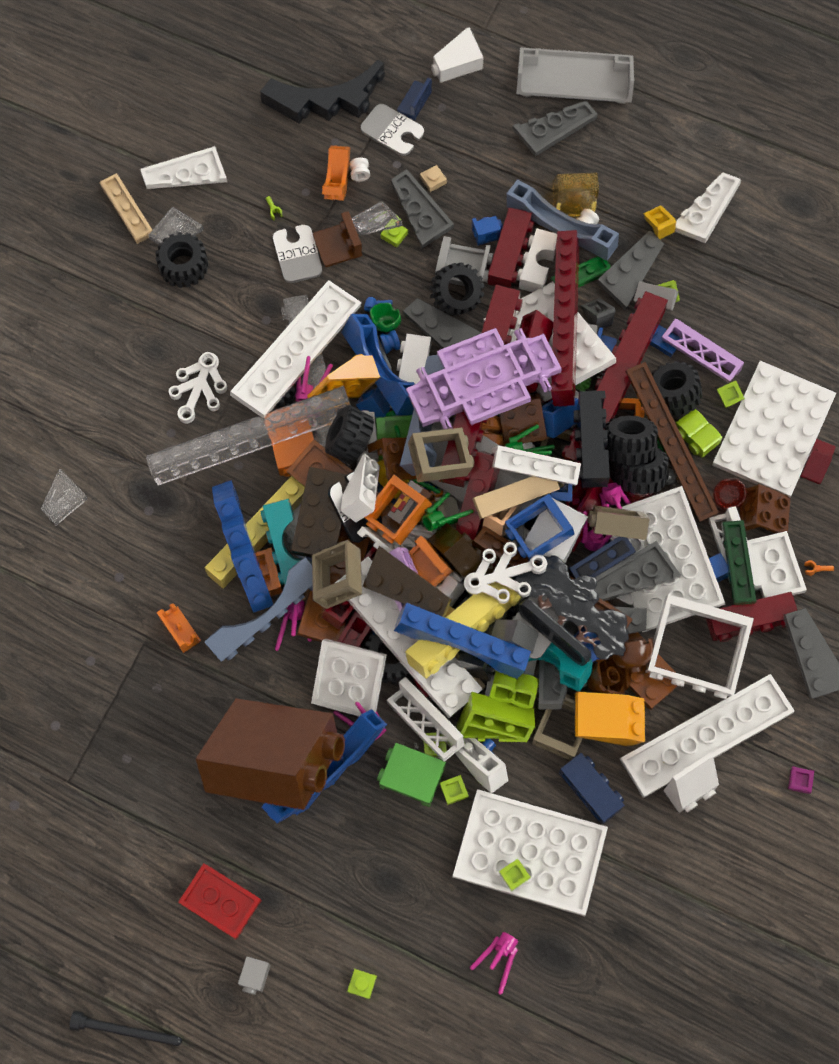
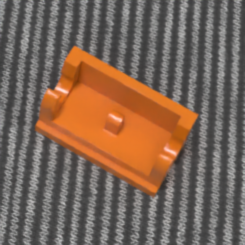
M271 547L255 552L269 593L271 596L282 593V588Z
M170 604L169 610L164 611L161 609L157 612L160 620L183 653L201 642L178 606Z

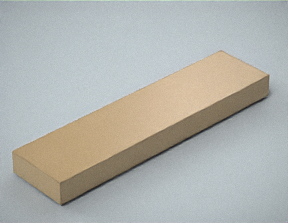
M116 173L100 181L102 189L136 243L138 244L153 236L152 228L118 174Z
M531 476L474 497L473 502L480 519L555 492L560 488L557 481Z

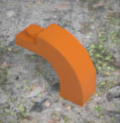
M329 147L327 177L322 188L324 199H345L349 174L350 147Z

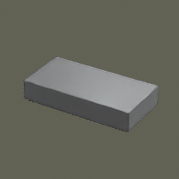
M639 281L634 297L635 302L639 297L642 298L645 291L668 299L666 309L673 311L678 290Z

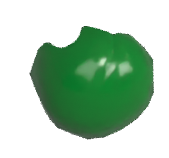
M379 303L370 309V319L380 332L393 331L401 323L399 309L394 310L391 303Z

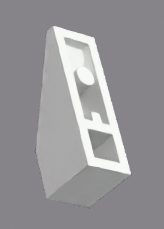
M464 738V746L455 754L474 778L492 794L508 782L506 765L477 739Z

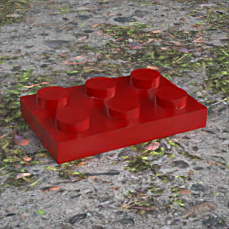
M203 863L178 903L237 940L262 900Z

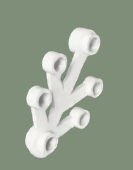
M211 352L203 353L198 363L187 368L178 369L176 372L177 379L185 383L172 386L169 389V395L174 400L179 399L182 393L193 389L187 404L181 406L178 410V417L182 423L188 424L195 419L194 408L201 391H203L207 399V406L210 411H217L220 408L219 400L214 397L206 381L209 373L215 382L216 392L222 394L227 391V384L221 379L217 371L219 365L218 357ZM211 361L212 364L206 365V362ZM200 371L198 377L187 381L189 375ZM181 373L186 374L184 377L179 376ZM218 385H224L222 389L217 388ZM173 391H179L176 395L172 394ZM212 402L217 403L216 406H210ZM186 414L191 415L189 418H184Z
M508 542L504 545V553L494 572L485 575L489 565L496 560L495 551L486 549L483 552V560L476 573H470L466 576L464 587L470 594L476 595L483 592L497 599L501 604L509 601V592L506 589L497 590L488 584L497 582L518 592L521 597H527L531 593V586L526 582L519 583L514 581L510 577L532 571L534 574H542L547 569V560L542 555H535L529 562L506 569L511 558L517 553L516 545ZM508 547H513L514 551L509 553L506 551V549ZM490 553L493 555V558L487 559L485 555ZM540 560L542 565L536 566L534 562ZM473 580H478L479 584L477 586H473L471 582ZM527 587L528 591L523 593L520 591V588ZM504 593L507 595V598L500 599L499 595Z

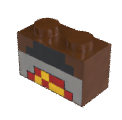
M410 480L408 485L427 498L433 505L435 496ZM401 493L387 516L402 525L417 506V503Z

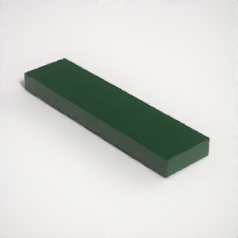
M744 520L722 522L721 526L733 605L755 604L756 595Z

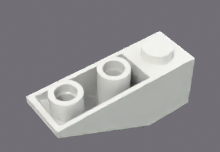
M366 454L362 455L354 471L355 473L342 495L340 511L354 522L375 511L380 465Z

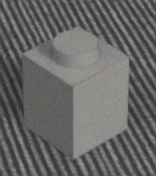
M246 956L238 985L243 987L242 991L252 995H256L257 991L263 992L271 965Z

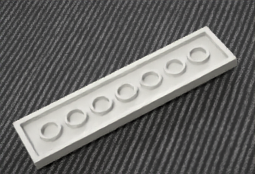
M328 280L230 391V396L264 419L304 373L307 356L311 357V365L343 328L350 314H355L361 307V302Z
M369 557L361 562L362 586L372 564V560ZM346 574L335 583L346 579ZM362 587V595L347 600L448 718L469 701L471 692L479 693L482 691L481 686L465 668L461 667L456 657L448 660L440 667L438 672L430 675L427 679L408 664L405 651L419 639H413L394 631L400 613L394 599Z
M770 674L621 757L620 761L642 797L645 798L666 786L673 776L705 755L711 753L713 758L788 717L795 711Z

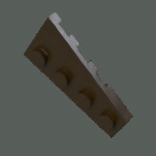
M378 547L362 587L403 604L409 603L445 617L452 599L384 548Z

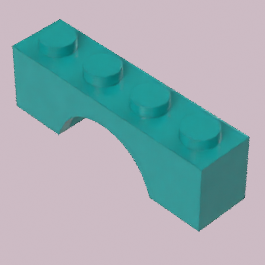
M289 498L263 505L264 510L260 511L263 523L267 522L269 531H266L269 544L273 543L275 551L272 552L275 565L279 564L281 572L278 573V578L281 585L286 584L289 569L301 560L292 556L287 551L283 541L286 527L295 519Z
M553 643L549 645L540 658L532 659L529 657L528 662L542 660L553 664L560 673V683L579 692L592 673V659L584 666L578 665Z

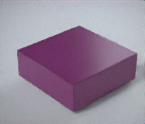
M792 766L788 790L811 794L814 771Z

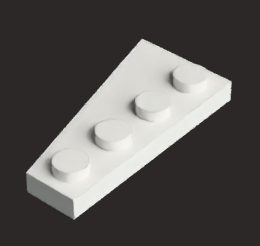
M215 146L140 169L147 189L227 182Z
M722 173L706 188V192L701 197L698 196L694 200V204L688 210L685 209L681 213V217L676 221L675 232L706 243L738 189L741 179Z

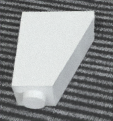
M470 28L465 29L434 55V64L431 67L434 76H438L440 83L483 69V56Z

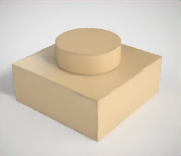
M437 165L420 173V179L430 192L447 184V179Z

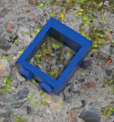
M547 494L505 521L507 527L505 530L506 535L511 542L513 540L519 545L517 551L523 559L527 557L529 561L533 556L544 555L575 535L573 527L550 494ZM547 510L561 532L530 551L516 529Z

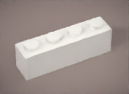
M413 334L406 335V341L401 342L400 353H403V357L398 359L397 363L400 379L414 382L415 384L420 381L416 370L418 368L421 370V367H425L427 356L430 354L431 337Z

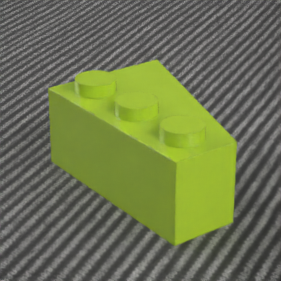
M471 692L469 701L466 703L457 721V730L463 735V738H478V741H485V738L499 739V742H527L535 728L534 708H522L514 705L512 702H499L489 696Z

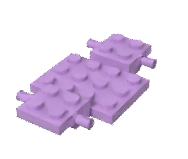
M495 328L437 351L438 358L444 369L427 375L424 367H421V370L418 368L416 372L420 381L406 388L422 426L425 427L435 422H441L444 430L453 429L448 418L463 412V410L470 424H476L531 402V397L525 386L539 382L543 391L547 392L548 390L549 392L552 387L547 379L561 373V366L545 335L526 338L523 329L519 328V331L517 329L514 332L518 340L504 345Z

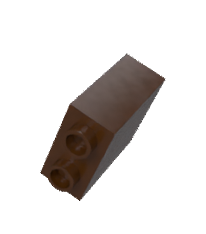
M236 698L196 757V762L206 793L304 810L313 793H320L324 789L327 769L332 761H339L344 752L345 739L343 734L337 733L333 713Z

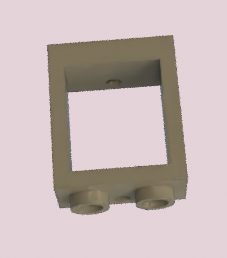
M462 427L413 433L411 435L408 446L417 482L463 477L469 474L474 466L473 456L469 454L468 437L464 435ZM455 440L461 464L430 467L424 444Z
M593 505V511L589 510L587 522L590 523L589 526L594 533L641 540L647 539L650 519L644 512Z
M342 541L337 545L312 555L313 600L327 609L362 595L361 552L350 541ZM345 561L346 579L330 585V566Z
M566 694L562 707L575 712V701ZM546 709L532 745L571 761L575 758L582 738L577 737L572 747L542 734L553 710Z

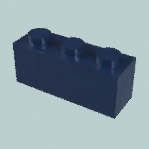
M617 537L570 567V570L575 578L581 575L596 577L637 551L628 538Z
M580 753L563 766L559 774L596 820L603 825L625 806L623 804L624 799L618 791L615 790L613 792L608 786L609 781L602 773L599 774L594 769L595 764L591 758Z

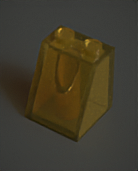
M597 173L556 175L553 180L555 208L568 216H581L580 214L583 209H590L595 212L599 192Z

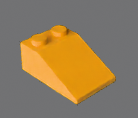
M355 355L351 360L327 375L307 395L308 399L360 397L380 378L373 356Z
M576 692L575 737L627 747L645 742L644 698L620 694Z

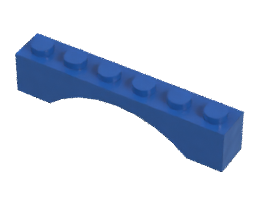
M350 314L341 333L356 355L373 356L380 375L375 384L396 415H413L414 407L406 388L415 385V383L400 379L390 370L379 347L376 326L367 314Z
M406 603L401 609L394 628L395 632L413 639L437 642L465 651L483 660L496 671L516 679L525 672L531 653L527 649L409 603Z

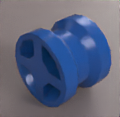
M395 330L390 331L387 335H379V340L385 354L393 349L400 350L401 345Z

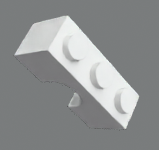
M536 229L535 235L530 236L528 242L530 250L525 252L522 261L525 265L523 269H519L517 280L520 281L519 289L534 292L538 289H543L545 286L549 268L540 266L537 262L542 259L553 261L556 253V233Z

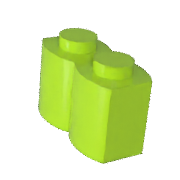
M696 409L694 411L691 410L689 414H686L676 422L683 440L689 444L688 447L694 455H699L703 458L721 443L722 436Z
M496 671L489 697L503 703L512 702L514 705L522 708H533L539 679L528 674H522L516 679Z

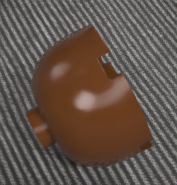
M643 638L626 641L624 643L626 647L624 655L614 654L611 656L612 660L620 668L629 669V673L642 671V666L649 664L653 655V638H648L649 642L645 643Z
M611 656L608 660L596 659L592 663V673L586 681L592 693L625 694L624 691L629 688V676L625 668L617 666Z

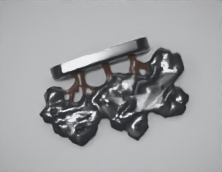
M556 555L545 556L547 569L544 573L534 574L532 571L515 577V580L519 583H528L531 586L529 596L538 599V605L531 600H524L518 606L520 615L575 663L584 666L591 659L589 649L581 642L593 644V651L599 659L608 660L614 654L624 655L626 651L624 643L629 639V632L626 628L628 624L626 614L613 609L598 611L595 608V604L599 601L598 593L595 591L597 587L595 577L581 575L576 579H570L568 566ZM521 587L520 591L526 593L528 588ZM546 595L547 599L543 602L542 597ZM552 607L559 620L555 621L543 609ZM565 621L574 622L578 626L579 635L574 637L561 625ZM584 626L586 631L581 632V628ZM588 632H595L598 637L590 639L589 636L585 638L584 635ZM600 641V644L596 645L594 642Z

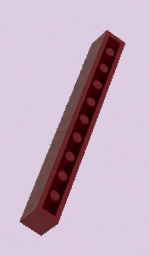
M577 230L557 231L552 351L561 366V373L551 376V395L554 407L575 405L579 240Z
M499 285L495 286L481 334L496 328L504 345L511 343L512 336H510L511 329L515 330L518 319L515 317L516 311H521L523 299H520V290ZM463 410V412L456 414L453 428H463L464 435L468 437L469 454L473 456L475 461L478 451L476 449L477 442L481 443L484 435V430H481L483 423L487 424L488 419L471 425ZM455 440L448 441L441 466L461 464ZM472 469L467 476L440 479L439 482L464 488L465 482H469Z
M645 291L642 298L639 297L634 307L636 311L634 314L631 313L627 320V330H622L619 337L621 342L619 346L615 345L612 350V354L616 357V363L603 370V378H599L595 385V390L605 391L606 398L603 409H606V423L615 417L631 384L625 371L641 363L666 311L668 299ZM573 429L570 436L571 444L570 446H565L562 457H564V460L580 463V461H576V448H579V442L574 440Z

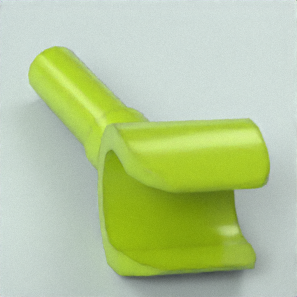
M270 196L266 197L271 209V219L275 220L273 214L276 212L282 218L281 208L273 204Z

